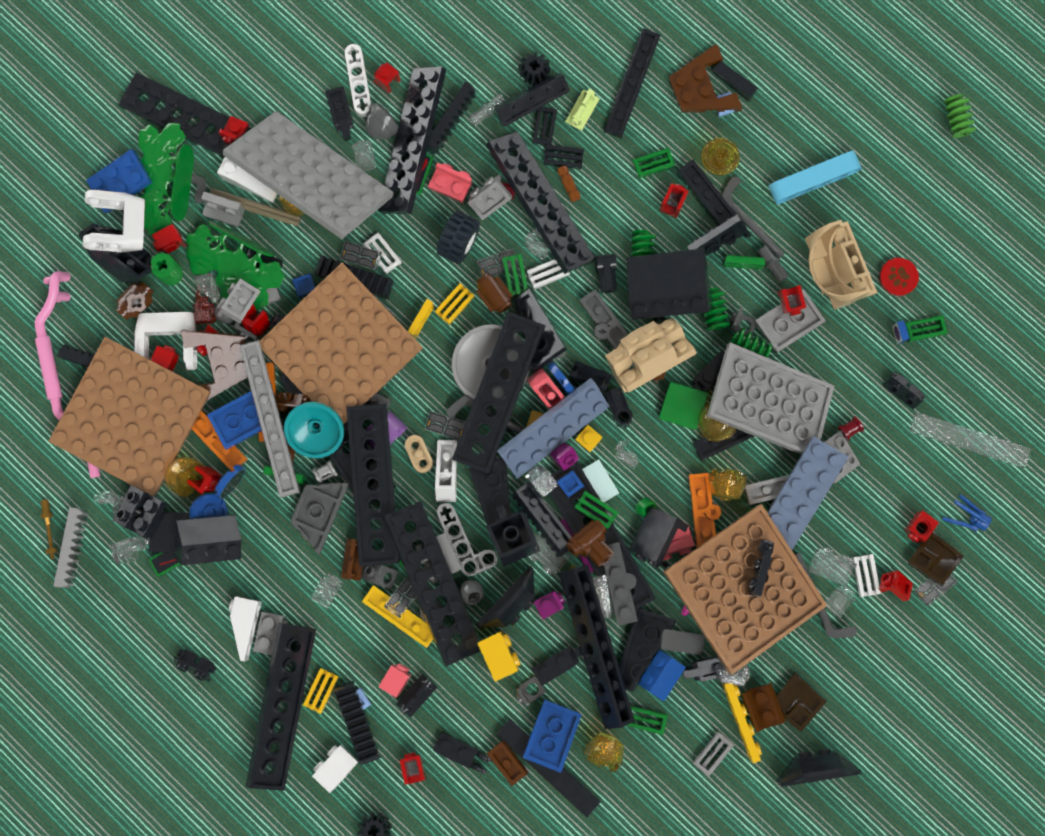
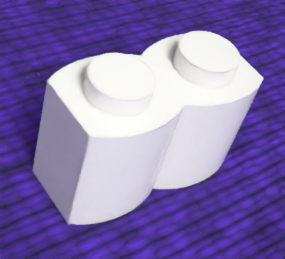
M335 745L327 753L329 758L325 762L320 761L313 769L315 773L312 777L329 793L340 784L359 762L343 745L339 747Z

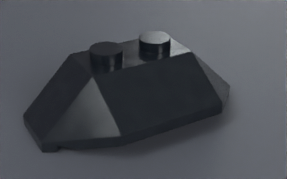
M94 223L79 233L82 242L83 236L91 233L123 235L121 230L98 226V224ZM144 248L143 250L130 252L86 249L93 261L120 282H139L152 272L150 253Z
M531 566L476 624L478 628L507 627L509 624L514 626L521 618L518 614L523 609L527 612L534 604L532 601L534 598V572Z
M830 748L819 749V753L811 754L810 751L799 752V756L793 757L777 780V784L780 787L861 775L862 772L837 752L831 751Z

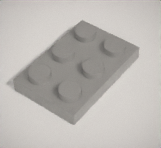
M804 289L802 292L807 308L801 310L802 314L790 317L789 313L784 314L780 304L754 321L768 343H772V349L775 353L780 352L825 323V319ZM794 297L789 298L790 308L796 306Z

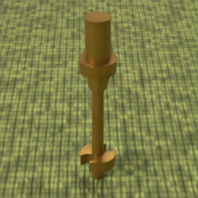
M49 500L40 501L42 509L40 517L45 519L49 544L46 554H50V558L55 559L54 553H57L58 550L53 548L49 519L53 517V513H50Z

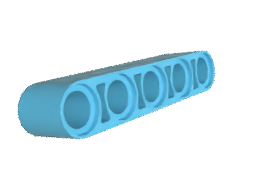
M849 151L775 181L768 188L775 203L781 204L860 171L862 166L855 151Z

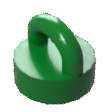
M643 498L637 503L635 512L645 518L649 508L657 509V504L650 498Z

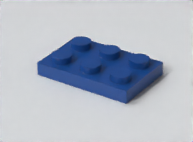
M130 149L86 180L91 190L122 192L130 195L137 194L153 183L136 151ZM102 208L104 213H109L113 210Z
M252 391L207 414L226 450L262 431Z
M544 699L522 758L561 773L582 714Z

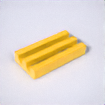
M459 283L435 310V313L450 325L475 295ZM462 290L463 292L442 314L441 312L443 311V309L451 302V300L459 293V291ZM465 295H467V299L448 319L446 316L454 309V307L461 301V299Z
M428 299L424 302L408 330L414 338H417L434 309L433 302Z
M320 668L303 706L322 714L339 676ZM325 674L326 676L318 690V693L313 703L310 704L309 702L317 688V685L322 675ZM329 678H333L320 707H317L316 705Z

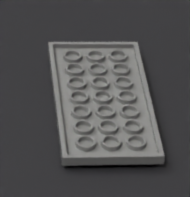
M277 111L223 149V156L340 239L347 236L393 197V191Z

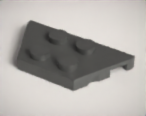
M348 482L305 485L290 522L301 532L303 538L313 546L314 551L318 554H321L350 485Z

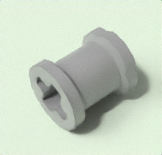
M330 460L318 469H312L320 484H323L324 480L333 475H338Z

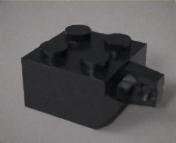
M503 505L497 507L496 510L500 518L486 525L503 567L539 552V545L524 511L520 510L514 514L510 513L507 515Z

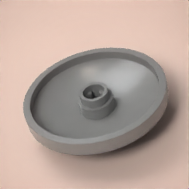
M483 325L470 330L460 339L452 357L454 379L460 389L473 399L476 397L502 329L500 325ZM515 334V341L518 343L523 342V340L517 334ZM515 350L510 351L507 355L508 360L515 361L518 358V352ZM503 369L500 374L501 378L504 380L509 379L511 371ZM529 369V371H528V374H527V377H526V379H525V382H524L523 386L525 385V383H526V381H527V379H528V376H529V373H530V369ZM497 387L493 392L494 397L501 398L504 395L503 388Z

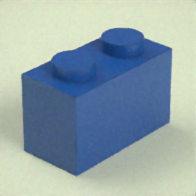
M659 650L639 680L638 685L662 701H665L686 667Z

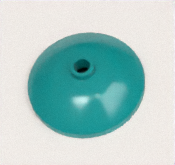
M306 402L296 406L288 414L284 424V434L288 444L297 453L309 458H323L334 453L341 445L344 437V425L338 413L331 407L319 402ZM313 423H318L320 426L316 427Z

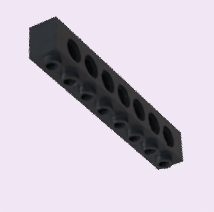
M587 564L559 572L558 574L604 729L622 728L635 720L589 566Z

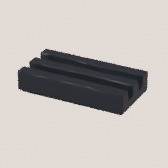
M540 107L538 109L532 145H552L557 109ZM542 112H545L543 130L540 140L537 139L539 132ZM549 113H553L549 138L546 141L545 135Z
M546 144L544 165L558 167L566 165L567 168L582 169L584 149ZM549 151L561 152V153H570V154H578L579 156H576V155H568V154H560V153H551V152H549ZM548 157L566 160H577L579 162L573 163L565 161L548 160Z

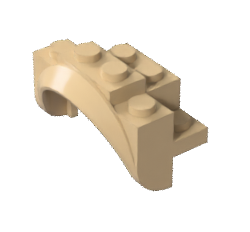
M842 220L832 222L805 238L809 248L808 260L811 275L821 289L822 294L830 298L834 310L878 293L848 221L842 223Z
M672 317L661 324H656L653 321L634 330L620 340L621 343L617 349L608 353L605 357L620 388L624 393H629L697 353L695 348L686 339L680 324ZM633 363V364H634V368H632L631 370H629L631 364Z

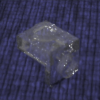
M542 465L533 467L528 472V475L525 476L543 497L558 485Z
M101 491V494H94L95 503L113 504V515L116 514L124 499L123 496L114 495L112 491Z

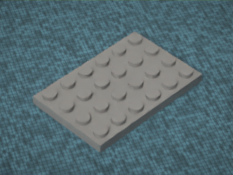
M729 343L725 350L707 417L802 455L813 436L821 440L834 385Z

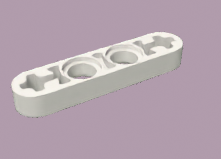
M351 44L345 49V58L353 104L356 113L361 117H366L370 113L371 99L363 54L358 45ZM353 50L356 52L357 62H353L351 55ZM356 67L362 69V73L358 76L352 74V70ZM358 85L365 87V91L361 94L355 92V88ZM360 99H363L365 106H367L364 111L360 108Z

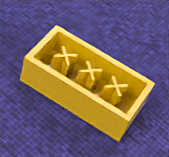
M499 632L478 642L495 682L518 671V666L521 662L516 652L512 653L509 648L512 643L508 634L504 635L503 632Z

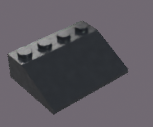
M705 248L627 257L628 294L632 320L710 312L713 303Z

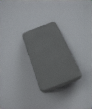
M667 629L662 631L660 646L662 650L698 655L703 653L704 635Z

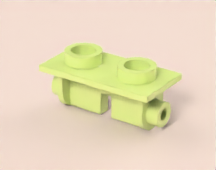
M593 90L582 91L565 123L581 131L583 130L600 99L594 96L595 92Z

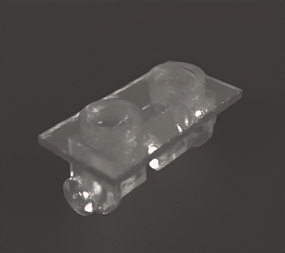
M605 574L592 579L604 618H610L611 614H614V608Z

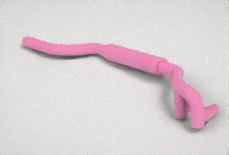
M62 271L54 272L51 276L43 279L44 284L49 285V292L43 308L35 319L37 335L35 342L47 399L51 401L52 411L58 420L61 419L64 413L60 400L62 392L50 336L46 334L45 321L54 309L56 302L70 300L68 292L59 291V283L63 281L68 282L71 278L68 272ZM87 462L90 478L99 477V468Z

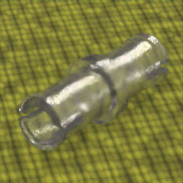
M498 94L487 104L483 103L479 110L469 116L472 124L477 126L487 117H492L495 112V105H501L505 101L504 98Z

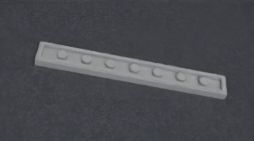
M257 340L239 345L279 496L283 498L300 493L260 341Z

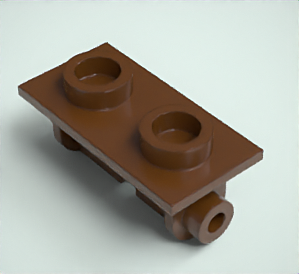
M280 392L276 395L278 411L282 413H288V411L302 403L311 402L308 395L295 394L294 396L292 393Z
M347 539L341 578L361 581L363 566H359L358 543L355 539Z

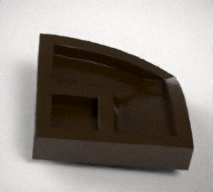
M932 532L926 542L921 543L909 560L908 565L943 587L964 556Z
M797 672L792 675L776 695L784 718L800 732L804 730L827 702V699L810 686Z

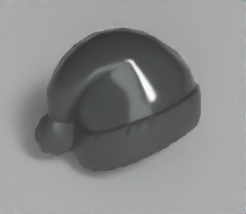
M371 104L369 106L370 113L365 125L367 133L379 140L395 136L399 127L392 115L381 104Z

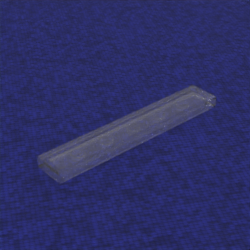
M918 412L914 415L910 429L912 433L1022 468L1026 467L1031 448Z

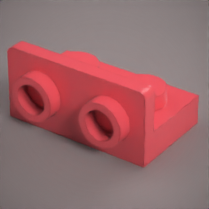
M437 163L428 189L463 204L473 184L472 178L464 171L458 172L453 170V167L446 163Z

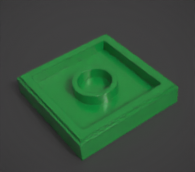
M670 381L659 419L697 430L708 392Z

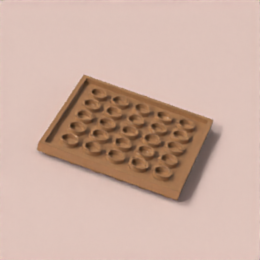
M343 263L335 268L260 340L264 353L304 395H308L311 402L323 403L334 409L340 416L343 425L348 421L347 407L365 405L424 349Z
M104 337L48 442L156 497L211 392L125 346Z
M762 504L756 506L663 571L731 675L828 606ZM764 539L774 543L771 554L772 559L762 596L753 597L749 595L748 583L754 577L755 570H753V565L756 558L759 559L757 548L760 541Z

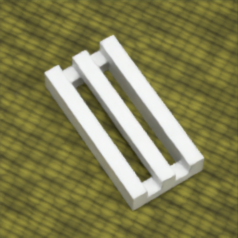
M376 233L363 243L364 247L370 250L372 248L369 244L372 243L389 266L386 267L377 256L376 262L386 275L391 270H394L396 266L402 264L379 233ZM377 238L385 247V249L389 252V254L393 257V259L395 260L394 263L390 261V259L386 256L383 250L375 242Z
M555 259L527 271L534 290L569 276L570 273L564 274L562 272L535 283V280L561 270L560 266L532 276V274L557 265L558 263Z
M874 555L853 557L859 596L881 594ZM866 559L869 561L874 591H872ZM859 560L862 561L867 592H864Z

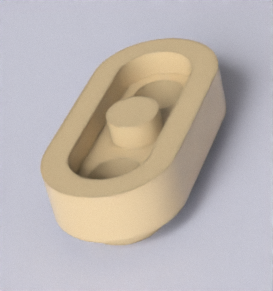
M417 435L408 437L405 441V449L413 467L419 473L429 472L433 467V460L424 440ZM415 442L419 444L417 449L412 448V444ZM422 460L427 462L425 467L420 466Z

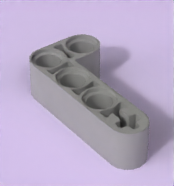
M449 503L441 504L437 509V515L461 564L462 572L467 576H475L493 568L498 561L495 552L484 550L474 554L456 510ZM447 508L448 510H452V512H450L449 515L452 520L456 518V521L449 522L447 525H445V522H448V519L445 515H441L444 512L443 509ZM456 525L460 528L457 536L449 534L451 526ZM463 543L468 546V551L465 554L457 552L459 544ZM488 553L494 556V562L490 565L483 562L484 555ZM468 562H474L476 565V569L472 573H468L465 570V565Z

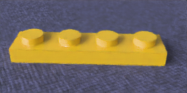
M373 585L362 602L421 645L428 648L433 641L428 624L407 608L402 614L398 613L387 605L391 597Z
M731 681L725 682L722 686L748 757L752 763L761 761L759 756L762 754L758 743H754L752 735H755L751 723L747 724L745 718L748 715L744 704H740L738 696H740L739 689Z

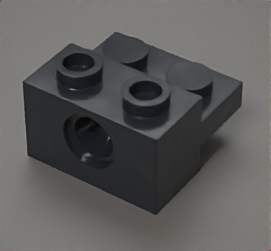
M131 485L112 521L148 539L167 503Z

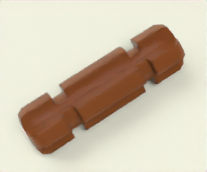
M567 166L559 167L557 172L559 177H562L561 181L567 193H569L571 202L578 201L581 196L579 191L576 190L577 187L571 174H569Z

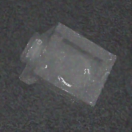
M360 140L353 144L352 149L357 167L362 171L377 169L371 141Z
M535 229L534 232L530 231L525 237V248L544 261L548 256L547 246L539 240L535 241L540 235L538 230Z
M213 273L194 278L200 294L205 293L206 297L209 296L212 304L220 302L219 287Z
M627 438L625 442L621 440L615 447L617 451L615 457L634 470L640 461L634 452L624 450L630 442V439Z
M326 574L319 582L311 599L328 609L344 583L337 576Z
M837 586L825 601L828 605L826 608L840 618L850 604L857 600L853 596L855 593L847 586Z
M745 665L738 670V673L735 672L731 675L726 668L725 670L718 669L716 677L720 682L744 687L745 681L749 680L750 670Z

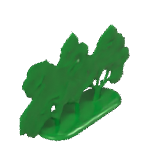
M168 123L161 133H158V130L150 124L139 132L138 146L144 154L140 160L153 182L145 187V193L139 196L145 199L144 229H148L149 235H153L172 224L171 217L168 215L169 209L173 219L176 221H182L187 213L194 154L189 145H183L177 152L178 147L184 142L186 137L180 129V124ZM170 152H173L174 155H175V157H174V156H170L169 153H170ZM176 163L174 174L172 165ZM170 182H173L172 196L170 198L167 193V186ZM169 202V204H166V208L159 210L160 204Z
M208 221L212 228L221 232L220 235L212 236L210 229L204 224L199 225L194 233L187 234L186 242L189 246L186 254L187 259L190 261L192 274L204 275L215 269L218 272L216 282L218 287L221 288V299L223 297L227 299L230 295L227 291L232 283L237 284L239 279H242L260 290L253 303L256 310H260L269 304V295L266 290L268 288L280 287L285 275L281 272L279 262L264 263L262 262L261 254L274 257L275 253L240 233L213 221ZM227 236L239 242L236 251H230L226 248L224 240ZM214 240L216 242L220 240L219 244L216 247L212 248L209 246L210 243ZM244 245L257 252L251 259L243 252ZM257 262L260 264L259 268L255 267Z

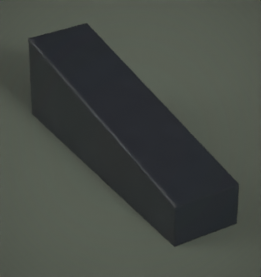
M721 61L712 71L713 74L747 102L757 92L758 87Z

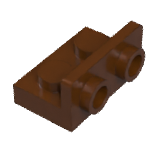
M771 683L751 688L742 693L744 705L748 709L751 724L756 732L786 722Z

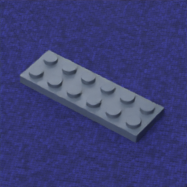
M590 378L502 446L497 452L518 479L609 408V405L596 383Z
M814 436L767 511L791 550L795 547L849 457Z

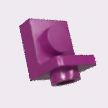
M565 442L549 454L563 471L579 460L574 448L568 446Z
M555 590L534 601L543 620L564 609L563 604L566 603L561 593L556 594Z

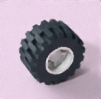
M459 210L453 213L438 240L437 254L456 264L464 261L476 240L480 221Z

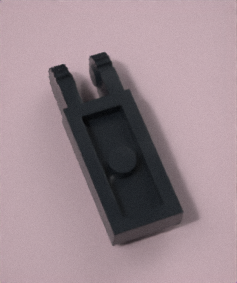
M444 732L441 733L433 750L452 761L483 774L487 770L483 766L473 763L475 756L485 762H491L488 755Z

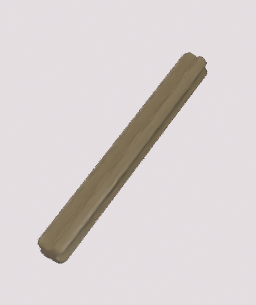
M214 188L210 191V194L241 203L247 211L294 226H299L301 217L299 215Z

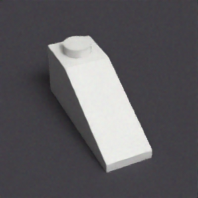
M224 158L217 171L222 180L269 202H274L277 196L276 192L228 158Z
M457 440L437 441L436 502H456L457 462L452 460V457L457 447Z
M235 596L229 605L230 618L240 661H248L262 602Z

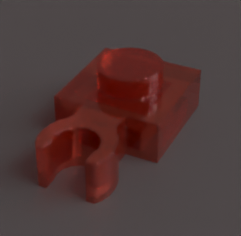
M197 290L195 299L198 303L193 305L195 324H214L216 322L214 303H208L209 292L206 290L204 293L205 297H201L199 290Z

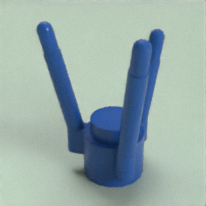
M959 495V498L972 509L957 500L954 503L972 515L970 518L972 524L951 518H942L943 521L970 528L975 532L978 529L985 531L992 520L991 517L986 515V512L979 509L963 495Z

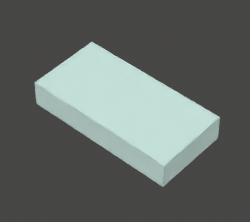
M600 460L582 469L600 501L606 502L619 494Z

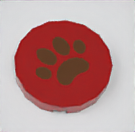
M893 258L887 261L880 270L879 283L882 289L890 295L905 296L915 289L919 281V273L916 266L910 260L904 258Z

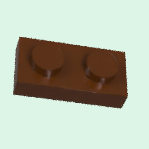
M505 740L487 752V755L511 786L529 773Z

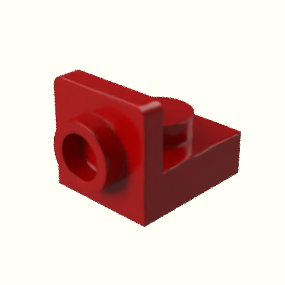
M230 116L224 130L220 129L219 134L223 138L222 140L230 145L247 132L249 124Z
M897 570L882 575L879 591H891L902 601L910 600L913 583Z

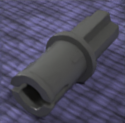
M768 245L758 250L757 253L760 257L765 258L766 268L771 270L779 282L785 280L788 274L779 263L780 259L774 256Z

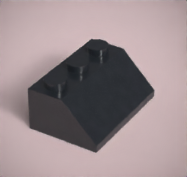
M235 515L176 519L175 559L181 565L241 559V536Z

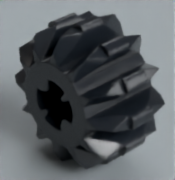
M534 52V56L528 53L527 58H521L522 64L518 65V69L520 70V77H525V83L531 80V84L535 85V81H538L540 84L542 79H548L547 73H550L551 68L548 66L549 60H544V54L538 57L537 52Z
M371 812L370 819L365 815L362 818L365 823H358V827L363 830H359L357 835L391 836L392 834L386 830L392 829V825H385L389 818L386 817L382 821V813H379L377 818H375L374 812ZM373 825H375L376 828H379V831L376 835L373 834L374 832L371 833L370 831Z

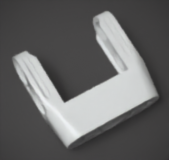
M87 191L85 193V202L92 207L124 210L123 235L91 233L83 236V247L89 250L110 252L143 250L145 199L122 192Z
M191 312L138 314L135 328V352L149 359V336L181 335V330L183 329L197 332L195 314ZM183 344V360L187 370H196V347L185 349Z

